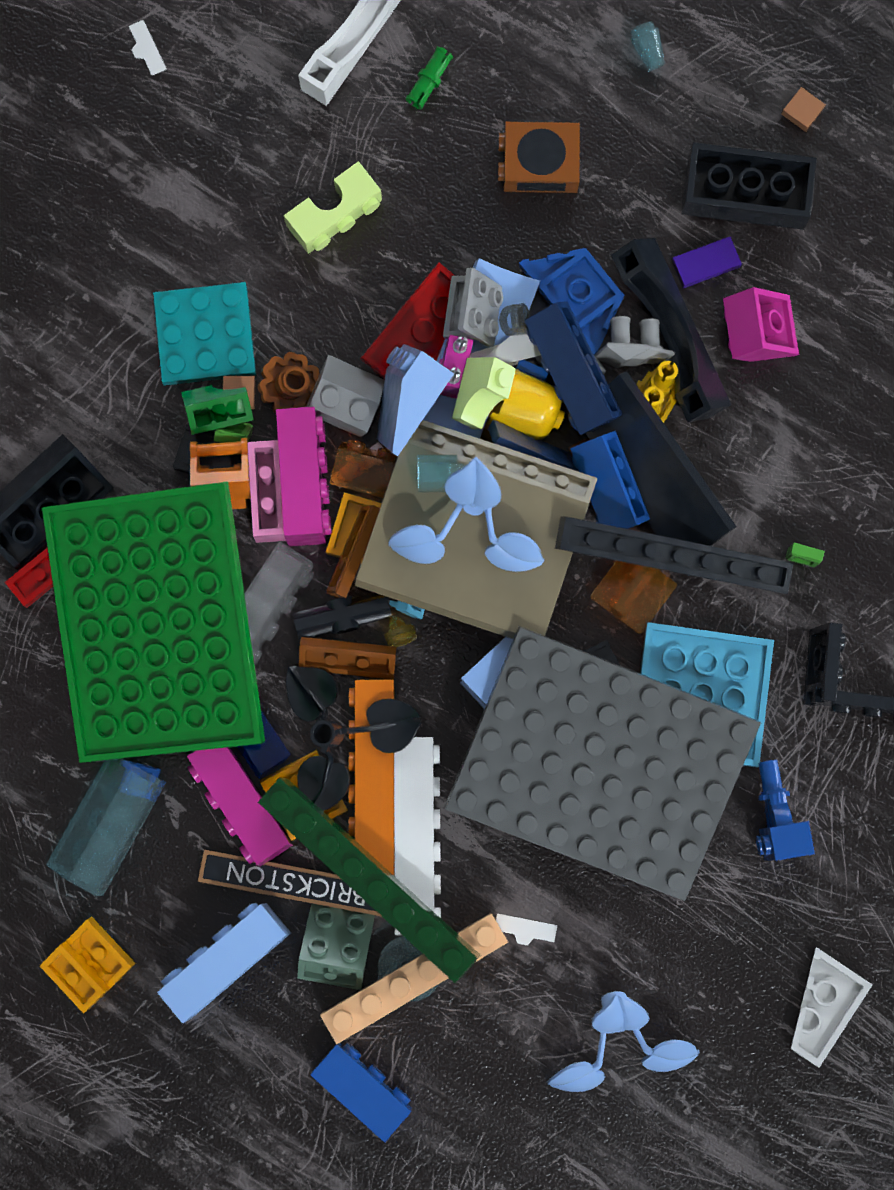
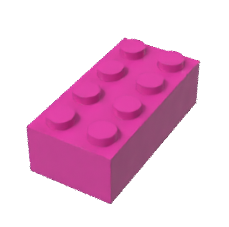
M315 407L276 409L284 537L289 547L326 544V535L332 534L329 510H324V504H330L327 479H322V473H328L325 448L320 447L321 442H326L323 416H317Z

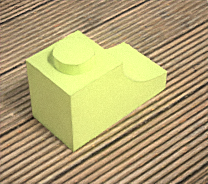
M496 357L467 358L452 419L471 429H483L485 420L494 406L501 400L509 398L516 368Z

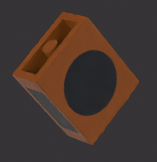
M505 123V133H499L498 146L499 152H504V162L498 163V181H504V192H578L580 123Z

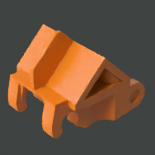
M241 438V441L210 444H197V441L190 442V486L229 482L232 509L248 508L247 499H251L248 438ZM242 454L241 463L234 464V467L210 469L209 466H201L199 457Z

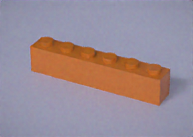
M355 680V688H349V707H355V720H349V727L370 725L367 720L368 708L379 700L394 699V680ZM371 731L349 734V739H355V752H349V771H355V784H350L349 804H355V817H349V835L355 836L357 843L390 873L395 875L394 753H384L375 748L371 742Z

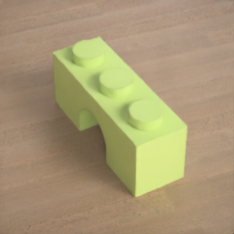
M359 161L334 179L335 190L342 198L336 208L332 210L319 209L308 197L284 215L286 226L308 254L313 250L319 251L329 244L332 236L339 231L341 233L348 231L355 224V220L364 213L369 215L379 207L380 201H382L381 189Z

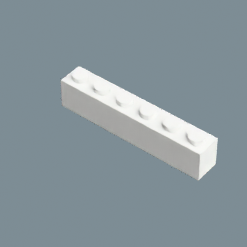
M414 737L405 749L394 753L395 877L441 918V908H434V894H441V875H434V862H440V842H434V829H440V809H434V796H440V777H433V764H440V745H433V737ZM395 929V935H402Z

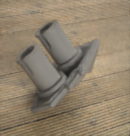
M617 316L610 319L611 342H608L594 356L597 360L619 368L622 366H639L644 363L659 364L663 361H668L675 355V352L663 349L660 346L659 320H641L639 322L641 344L630 343V318Z

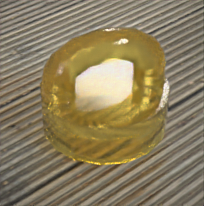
M397 616L389 618L388 626L390 631L384 635L387 646L401 647L413 642L418 635L413 624L405 625L404 621Z

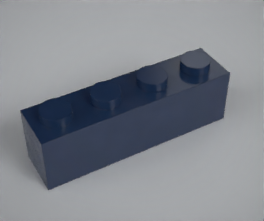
M567 301L556 302L524 320L528 327L526 330L528 338L534 345H537L542 356L540 358L541 364L545 371L551 374L556 384L554 386L555 393L565 403L569 411V421L572 427L579 431L580 435L592 432L623 415Z

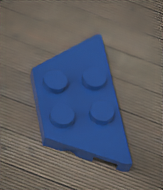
M586 248L572 250L568 254L556 253L547 255V258L532 261L525 259L519 262L520 269L527 277L540 281L537 290L550 306L556 302H568L592 353L595 355L610 328V319L615 317L624 298V294Z

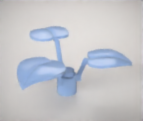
M477 457L447 478L445 492L450 499L457 503V506L438 535H435L434 531L428 526L412 525L393 534L388 544L392 550L410 561L421 564L434 563L440 560L445 553V547L440 541L444 540L460 511L464 508V511L470 515H480L482 512H485L489 540L493 543L486 547L485 555L496 567L507 571L520 572L534 569L544 562L540 548L528 536L520 533H505L499 538L495 536L491 509L500 502L501 489L492 473Z
M619 991L610 992L601 998L602 1009L592 1019L593 1028L600 1032L596 1062L592 1065L588 1062L571 1064L553 1075L547 1081V1084L569 1092L588 1091L600 1085L605 1078L604 1072L599 1069L602 1067L606 1033L633 1030L643 1052L647 1054L642 1059L643 1066L657 1072H668L684 1067L693 1061L700 1051L693 1044L683 1040H669L659 1043L654 1048H650L639 1030L649 1021L647 1011L638 1003L628 998L625 993Z

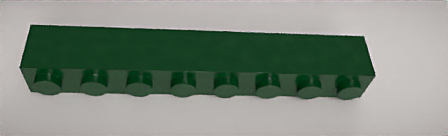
M279 777L258 801L267 812L454 983L459 981L481 956L291 781Z

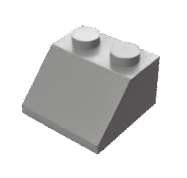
M327 355L306 407H315L317 416H323V421L358 437H362L368 432L379 406L385 380L331 355Z

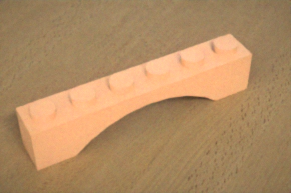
M492 913L457 933L481 955L477 961L508 943ZM422 954L322 1012L320 1016L335 1043L338 1044L448 979V977Z

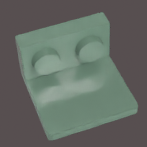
M312 904L300 951L297 979L361 990L375 916Z

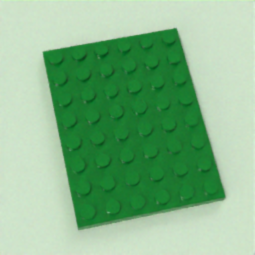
M229 482L42 507L79 763L264 743L265 736Z

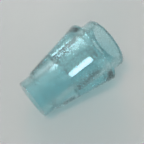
M653 22L641 24L630 31L632 35L630 41L647 66L648 71L658 69L666 64L659 28L655 27Z

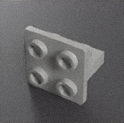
M467 268L465 276H452L443 337L448 339L450 335L462 336L463 338L477 340L487 347H493L495 337L499 331L498 315L499 308L503 302L502 286L475 268Z

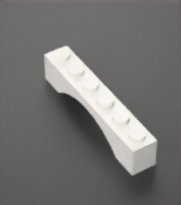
M360 0L343 25L323 46L314 52L300 72L301 90L327 106L401 0Z

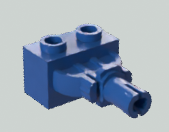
M778 760L758 763L763 792H761V796H758V799L765 802L767 828L759 829L760 836H756L758 854L764 855L765 861H777L815 854L809 821L793 823L786 800V796H790V791L782 787Z

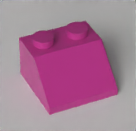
M753 287L723 298L724 318L728 327L729 349L732 353V359L752 362L799 355L790 295Z

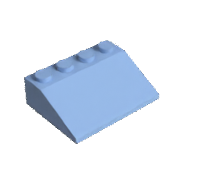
M403 344L401 348L396 346L386 361L390 365L385 373L376 438L396 456L400 454L454 374L421 350Z

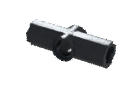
M372 593L356 598L347 596L346 598L333 599L326 602L324 606L293 613L298 638L301 640V637L315 638L328 633L335 635L359 629L361 625L392 618L388 598L378 593Z

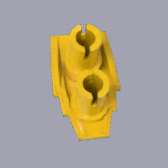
M671 361L661 362L652 372L648 371L643 380H638L636 384L663 423L677 402L675 399V377L678 374V367L675 363L671 365Z

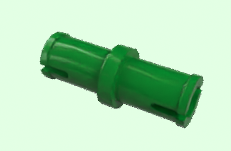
M437 46L425 69L421 68L417 74L419 78L406 97V101L409 104L412 101L414 102L412 104L413 107L422 110L433 89L438 88L441 84L440 78L453 59L451 53L445 55L446 49Z

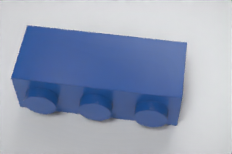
M616 430L570 448L575 468L581 473L598 478L590 500L596 513L597 523L629 529L650 520Z
M347 1042L343 1046L341 1043H338L310 1075L385 1143L411 1113L412 1107L408 1105L411 1099L398 1087H395L394 1090L389 1088L383 1082L386 1076L374 1065L371 1064L367 1068L359 1060L362 1055L351 1044Z

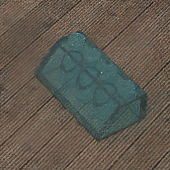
M124 758L105 760L46 866L67 881L94 896H103L165 786L166 781Z

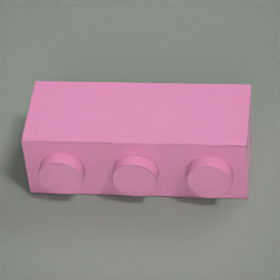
M278 440L247 442L253 537L256 543L286 541L283 531Z

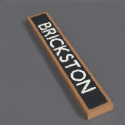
M204 850L198 882L381 916L336 874L273 862H266L262 866H258L255 862L249 864L245 857Z

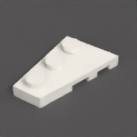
M817 947L815 948L790 1049L819 1068L870 990L872 984Z

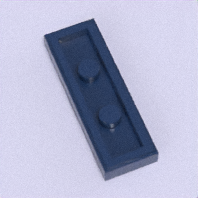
M493 420L489 425L488 431L494 444L578 471L573 464L571 453L544 441L533 439L496 420Z

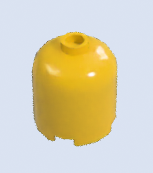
M516 369L509 398L501 400L494 406L489 413L486 425H490L493 420H496L533 439L542 440L549 435L552 428L559 429L565 412L560 410L562 401L557 397L553 385Z

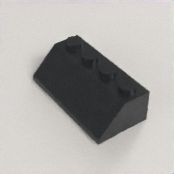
M63 434L0 491V554L17 571L48 547L42 507L99 500L114 488Z

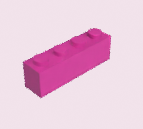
M230 747L197 750L187 756L191 762V765L187 767L197 783L200 781L204 782L209 790L205 793L207 800L214 810L219 807L226 817L222 820V823L232 837L237 834L243 846L239 849L249 864L255 862L256 865L262 866L293 846L279 822L258 803L262 796Z

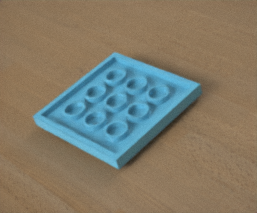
M647 622L640 674L761 722L743 766L759 767L774 640Z

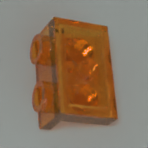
M348 440V442H342L337 449L330 484L384 498L398 456L387 448H378V451L366 448V444L361 441Z

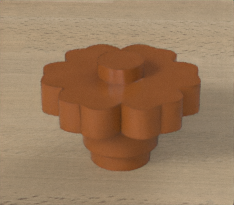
M294 352L286 353L283 358L278 356L272 357L261 369V375L264 378L258 384L261 400L266 404L273 403L274 413H276V409L306 407L319 377L318 367L308 365L305 355H297Z

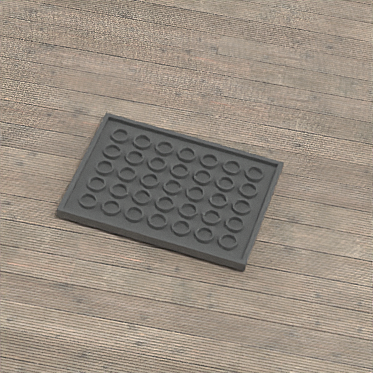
M518 626L444 807L445 810L686 901L761 722Z

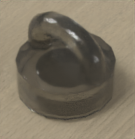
M519 303L502 309L499 323L501 330L506 335L518 336L527 334L526 330L528 327L524 321L530 317L527 305ZM509 313L511 317L512 328H510L507 323V316Z

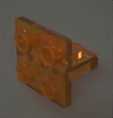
M616 561L590 597L636 633L641 634L646 628L647 622H651L675 590L677 583L658 569Z

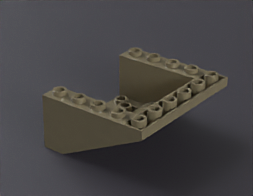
M422 420L397 458L356 578L355 586L514 639L518 626L545 636L573 552L555 549L560 517L566 516L584 520L598 478ZM477 457L492 473L501 489L500 502L491 509L495 536L499 538L505 533H520L528 536L540 548L544 562L534 569L520 572L507 571L496 567L485 555L486 547L493 544L489 540L485 512H482L480 515H470L464 511V508L460 511L444 540L440 541L445 547V553L440 560L434 563L421 564L410 561L392 550L388 544L393 534L412 525L428 526L434 531L435 535H438L457 506V503L446 494L445 482L452 473L463 468L473 458Z

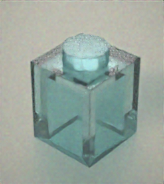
M417 455L418 492H445L447 478L452 473L463 468L464 464H458L457 455Z

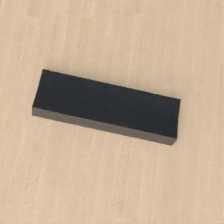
M628 372L619 374L608 385L623 415L592 432L586 433V435L592 440L616 430L649 514L650 520H647L656 535L713 546L737 526Z

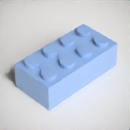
M252 903L238 915L241 921L236 926L226 925L212 937L216 943L209 949L207 946L200 947L186 959L190 964L184 970L181 967L173 970L161 981L164 987L157 993L182 1024L192 1019L291 934L267 903L260 905Z

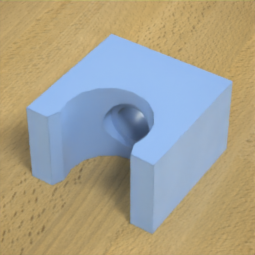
M505 637L461 678L460 684L483 709L486 707L513 641L511 638Z

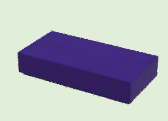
M731 237L686 252L672 259L683 289L738 269L742 265Z

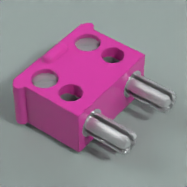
M449 336L443 359H440L439 363L454 374L440 395L457 399L467 358H470L473 340L466 337L463 338L462 336Z

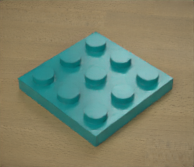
M246 282L153 292L161 376L164 386L223 379V376L257 375Z

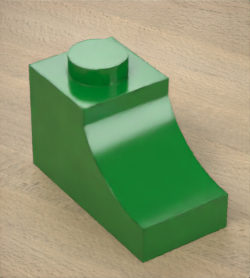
M210 385L181 392L192 435L254 420L246 387L217 389Z

